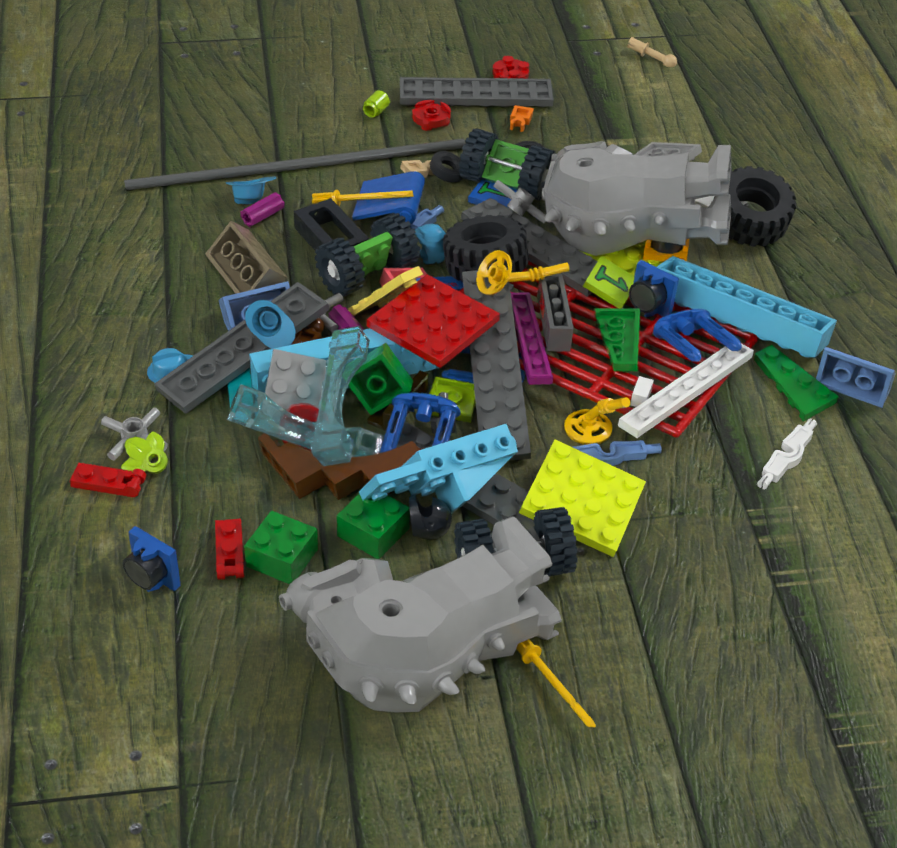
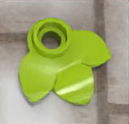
M151 432L146 440L140 437L127 439L125 441V449L130 458L122 464V470L133 471L134 469H141L145 473L162 472L168 464V458L164 452L165 442L163 438L156 432ZM158 457L156 463H151L153 458Z

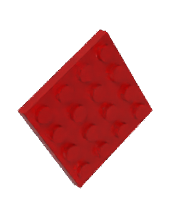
M426 274L417 281V284L406 289L367 319V327L441 368L499 321L500 313Z

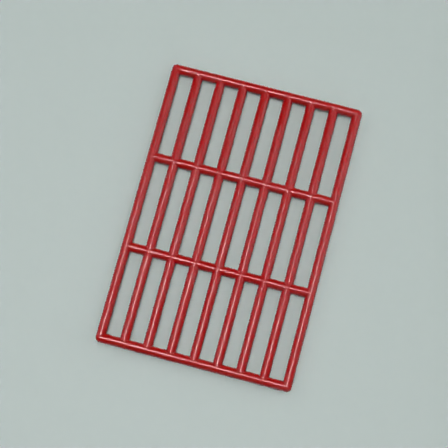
M528 261V265L538 269V266ZM522 281L510 282V284L514 285V288L537 297V287ZM565 285L569 309L575 314L597 322L594 311L573 303L574 299L597 308H617L594 296L589 295L587 297L576 289ZM464 287L459 292L464 294ZM628 297L625 305L635 308ZM532 301L535 312L540 313L539 304ZM674 302L673 311L692 310L689 307H680ZM655 314L653 321L640 316V326L645 327L643 331L639 330L638 355L683 375L693 369L641 347L644 343H647L690 361L668 342L652 336L655 323L663 316ZM571 317L573 328L603 340L598 328ZM711 317L731 334L745 339L746 342L743 345L750 349L759 340L756 334L742 332L736 326L720 323L716 318ZM537 318L540 332H542V321L541 319ZM703 328L693 331L697 335L722 344ZM677 332L702 352L713 355L721 350L698 339L684 335L681 332ZM573 333L572 343L609 358L604 346ZM542 336L544 346L546 347L545 338ZM517 341L518 354H519L520 349H519V345H518V341ZM572 348L570 351L557 353L604 373L599 377L547 354L550 366L593 385L588 389L552 373L553 384L596 403L600 400L608 399V397L599 394L601 389H605L623 398L627 397L631 401L633 391L610 382L612 377L636 386L639 377L628 372L613 371L612 365ZM701 356V360H700V361H698V362H692V363H695V364L699 365L701 362H703V361L706 360L707 358H704V357ZM519 359L520 369L525 371L523 361ZM638 361V371L667 384H671L678 379L675 376ZM730 374L698 395L697 397L699 398L696 402L691 400L683 407L689 409L686 414L675 411L668 416L678 421L675 427L661 421L653 428L675 438L679 437ZM653 384L651 393L656 394L663 388ZM631 407L615 409L616 412L623 415L633 410Z

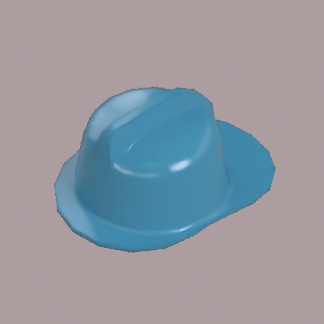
M276 177L226 182V184L232 186L234 201L237 204H253L262 198L265 182L274 180Z
M258 300L249 305L245 314L247 327L267 347L274 349L293 343L296 333L294 323L280 307L269 300Z
M174 348L162 349L152 357L153 362L148 367L147 375L152 382L156 383L193 356L185 355Z

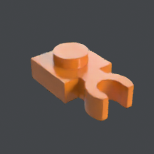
M515 105L510 115V130H513L514 127H520V132H523L525 125L530 124L534 108Z

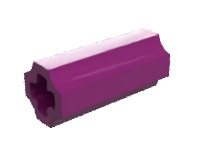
M275 192L240 211L241 218L245 225L251 227L283 209L284 201Z
M337 305L328 313V317L338 325L337 330L341 334L364 330L346 307Z

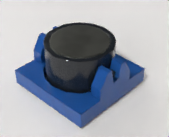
M640 260L636 266L633 285L629 289L630 301L635 308H640V312L645 313V317L654 316L655 314L663 317L670 315L673 311L679 278Z
M134 526L128 532L132 553L123 560V568L128 577L136 585L148 592L157 590L162 585L173 591L177 590L181 584L176 550Z

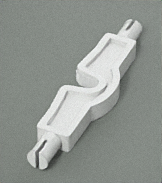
M810 418L804 426L797 425L793 432L782 442L781 448L785 452L780 450L774 451L770 460L763 468L762 478L757 483L760 488L763 486L762 489H767L772 481L777 483L787 469H791L800 463L804 448L812 439V430L817 425L815 420L812 421Z

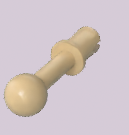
M631 37L629 40L630 44H627V48L640 53L642 57L647 54L663 62V65L666 67H675L677 65V58L674 55H664L650 48L648 42L644 43Z

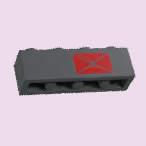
M555 274L545 277L544 280L540 279L537 292L547 351L554 352L570 351L574 328L563 275Z

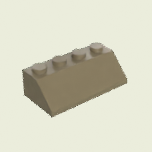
M233 221L229 222L205 253L235 294L283 283L288 278L253 234Z

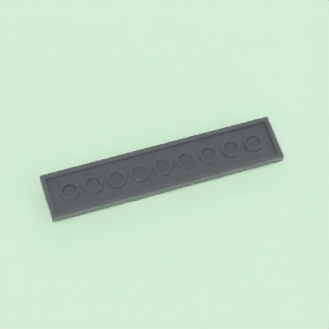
M478 270L462 272L464 294L500 313L499 321L470 344L478 430L481 432L507 424L511 436L516 440L518 450L508 461L531 459L510 284L507 282L504 288L494 295H486L477 286ZM485 278V285L487 288H489L492 284L489 283L488 278Z

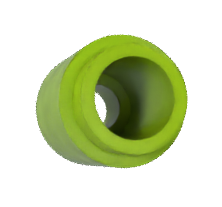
M380 90L375 91L364 102V113L371 118L379 116L390 104L388 95Z

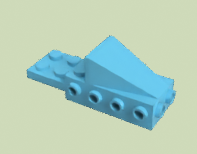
M503 424L419 450L401 467L376 474L359 491L362 501L370 498L373 501H378L385 498L387 493L392 491L399 494L409 490L411 496L419 493L422 496H427L435 492L437 498L445 502L450 508L451 513H454L469 501L518 452L516 440L511 436L507 424Z

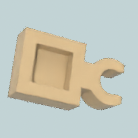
M420 160L402 161L400 169L404 173L416 171L421 173L424 178L428 174L434 175L430 169L431 160H427L425 163H422Z

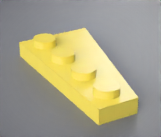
M417 266L398 275L383 285V287L371 293L370 296L360 300L358 304L348 308L349 312L355 316L376 305L379 308L384 307L406 289L418 283L416 279L423 274L420 267Z

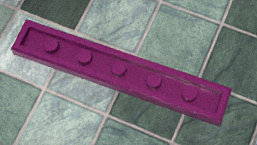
M511 293L516 338L528 384H552L553 375L530 293Z

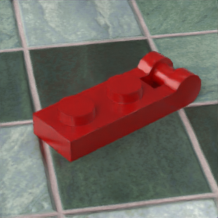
M78 463L70 479V485L72 488L137 497L141 490L140 485L144 483L147 475L141 469L129 471Z
M241 519L215 520L217 580L226 579L227 576L244 578Z

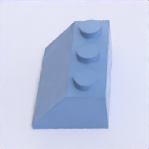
M289 282L245 291L219 299L223 320L228 331L245 320L246 310L249 305L258 300L272 301L290 288Z
M825 347L816 379L830 390L882 408L891 390L895 370Z

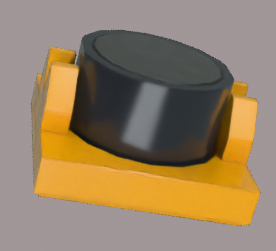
M686 239L685 245L646 240L643 260L664 262L670 257L675 256L687 261L690 239Z

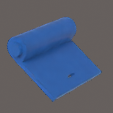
M412 171L363 181L359 194L412 190L414 197L357 200L352 215L353 221L390 213H399L400 217L404 216L406 218V222L409 221L410 224H413L417 216L425 178L421 173Z

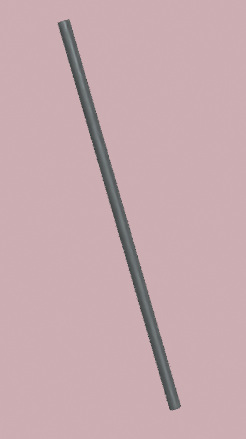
M455 139L124 180L125 190H134L456 150L463 148L465 140Z

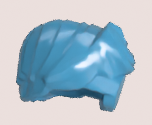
M426 224L418 227L415 230V235L418 237L420 244H422L420 256L423 258V263L443 262L445 260L443 248L445 231L438 224Z

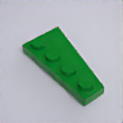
M594 308L595 319L613 371H638L640 308Z
M773 345L755 353L754 361L769 379L775 381L777 390L780 393L783 392L788 397V403L792 408H796L800 412L799 417L803 422L837 403L838 396Z

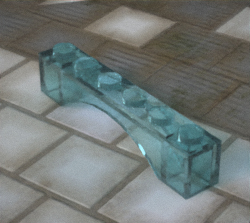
M360 326L333 331L332 340L329 343L330 351L328 361L326 362L325 379L322 382V396L318 404L319 413L315 422L314 441L311 444V453L322 466L351 461L354 441L347 433L343 424L342 403L351 379L367 360L370 340Z
M242 384L232 401L227 420L330 456L358 457L378 454L383 435L361 427H333L305 420L280 407L266 393Z

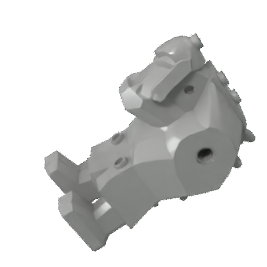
M604 141L566 146L558 154H552L548 174L545 178V185L542 188V200H545L546 205L545 221L548 223L553 222L569 245L595 256L616 252L646 240L685 245L686 239L710 238L716 245H728L731 221V195L729 194L731 145H718L708 163L690 162L689 152L651 157L633 155L631 152L614 144L607 147ZM715 196L708 208L695 205V199Z
M508 517L495 523L492 540L497 552L492 554L484 545H481L454 561L414 575L403 581L393 580L388 561L374 558H361L357 561L348 560L319 573H305L289 584L286 593L279 595V602L285 611L292 609L303 623H307L306 641L336 683L366 707L375 711L419 712L442 692L448 695L459 693V688L454 682L464 673L481 674L485 672V667L479 661L511 656L514 654L518 643L535 636L543 640L551 639L559 635V632L553 629L554 625L562 620L557 608L536 586L550 579L548 575H544L545 569L552 566L550 556L515 517Z

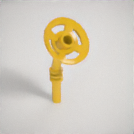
M497 250L484 258L479 266L476 281L478 289L483 294L494 295L501 291L507 282L544 280L547 276L568 272L569 265L566 262L542 268V266H539L538 269L535 267L533 270L530 268L526 272L511 273L512 262L510 256L504 251ZM504 259L507 261L508 270L504 265ZM485 278H488L489 283L492 284L489 288L485 285Z
M627 397L615 400L608 398L598 401L597 405L590 410L575 411L566 418L564 430L568 437L577 443L584 445L601 444L608 440L612 434V423L604 414L612 413L615 409L629 407L630 400ZM579 414H583V415L579 416L578 419L574 418L575 416H577V415H579ZM572 426H575L577 431H579L583 435L578 434L576 431H574ZM600 428L605 430L600 435L592 436V433Z

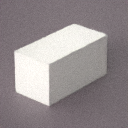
M639 376L632 393L631 406L637 407L649 399L654 380Z

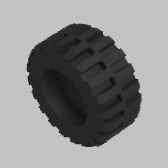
M746 166L744 169L740 167L731 171L729 194L731 195L730 240L734 239L738 241V244L743 245L745 243L751 247L756 245L766 246L768 243L772 244L778 241L786 233L795 213L796 197L794 192L791 191L792 188L789 183H785L783 177L780 175L776 176L775 172L771 170L766 171L762 167L753 168L752 166ZM741 201L756 203L766 211L761 212L749 209Z
M486 215L483 217L475 216L472 219L467 218L463 222H457L453 227H450L443 237L447 271L458 281L461 280L463 282L462 272L478 270L484 258L497 250L504 251L510 256L512 262L511 273L522 272L528 264L529 255L526 229L519 221H515L511 217ZM504 259V265L508 268L507 261Z

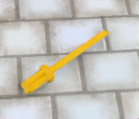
M334 190V192L313 193L312 204L330 198L340 206L341 201L414 196L412 190L340 195L339 190Z
M530 639L518 643L516 649L522 655V661L525 664L533 662L587 727L595 728L596 725L592 718L575 701L574 697L541 660L542 650L540 646L534 645Z

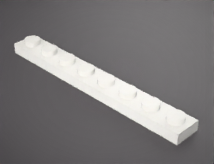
M742 343L740 351H731L726 346L619 418L618 426L634 437H640L750 360L754 350Z

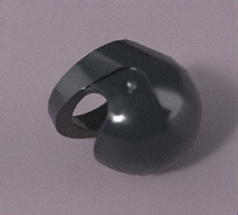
M416 495L409 496L413 536L425 540H436L445 535L452 523V513L447 504L438 498L432 497V504L428 507H423L420 505Z

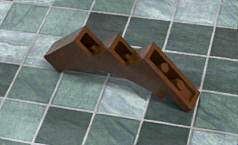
M267 433L258 437L263 456L299 499L326 485L334 496L340 500L365 486L376 474L401 467L417 451L423 449L422 447L419 448L413 441H410L395 449L374 455L339 457L312 452L291 441L280 446L279 442L276 439L272 440Z

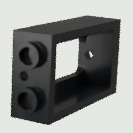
M331 198L294 211V228L314 250L318 249V246L332 241L330 236L319 226L330 221L349 239L347 241L350 242V247L369 240L362 230Z

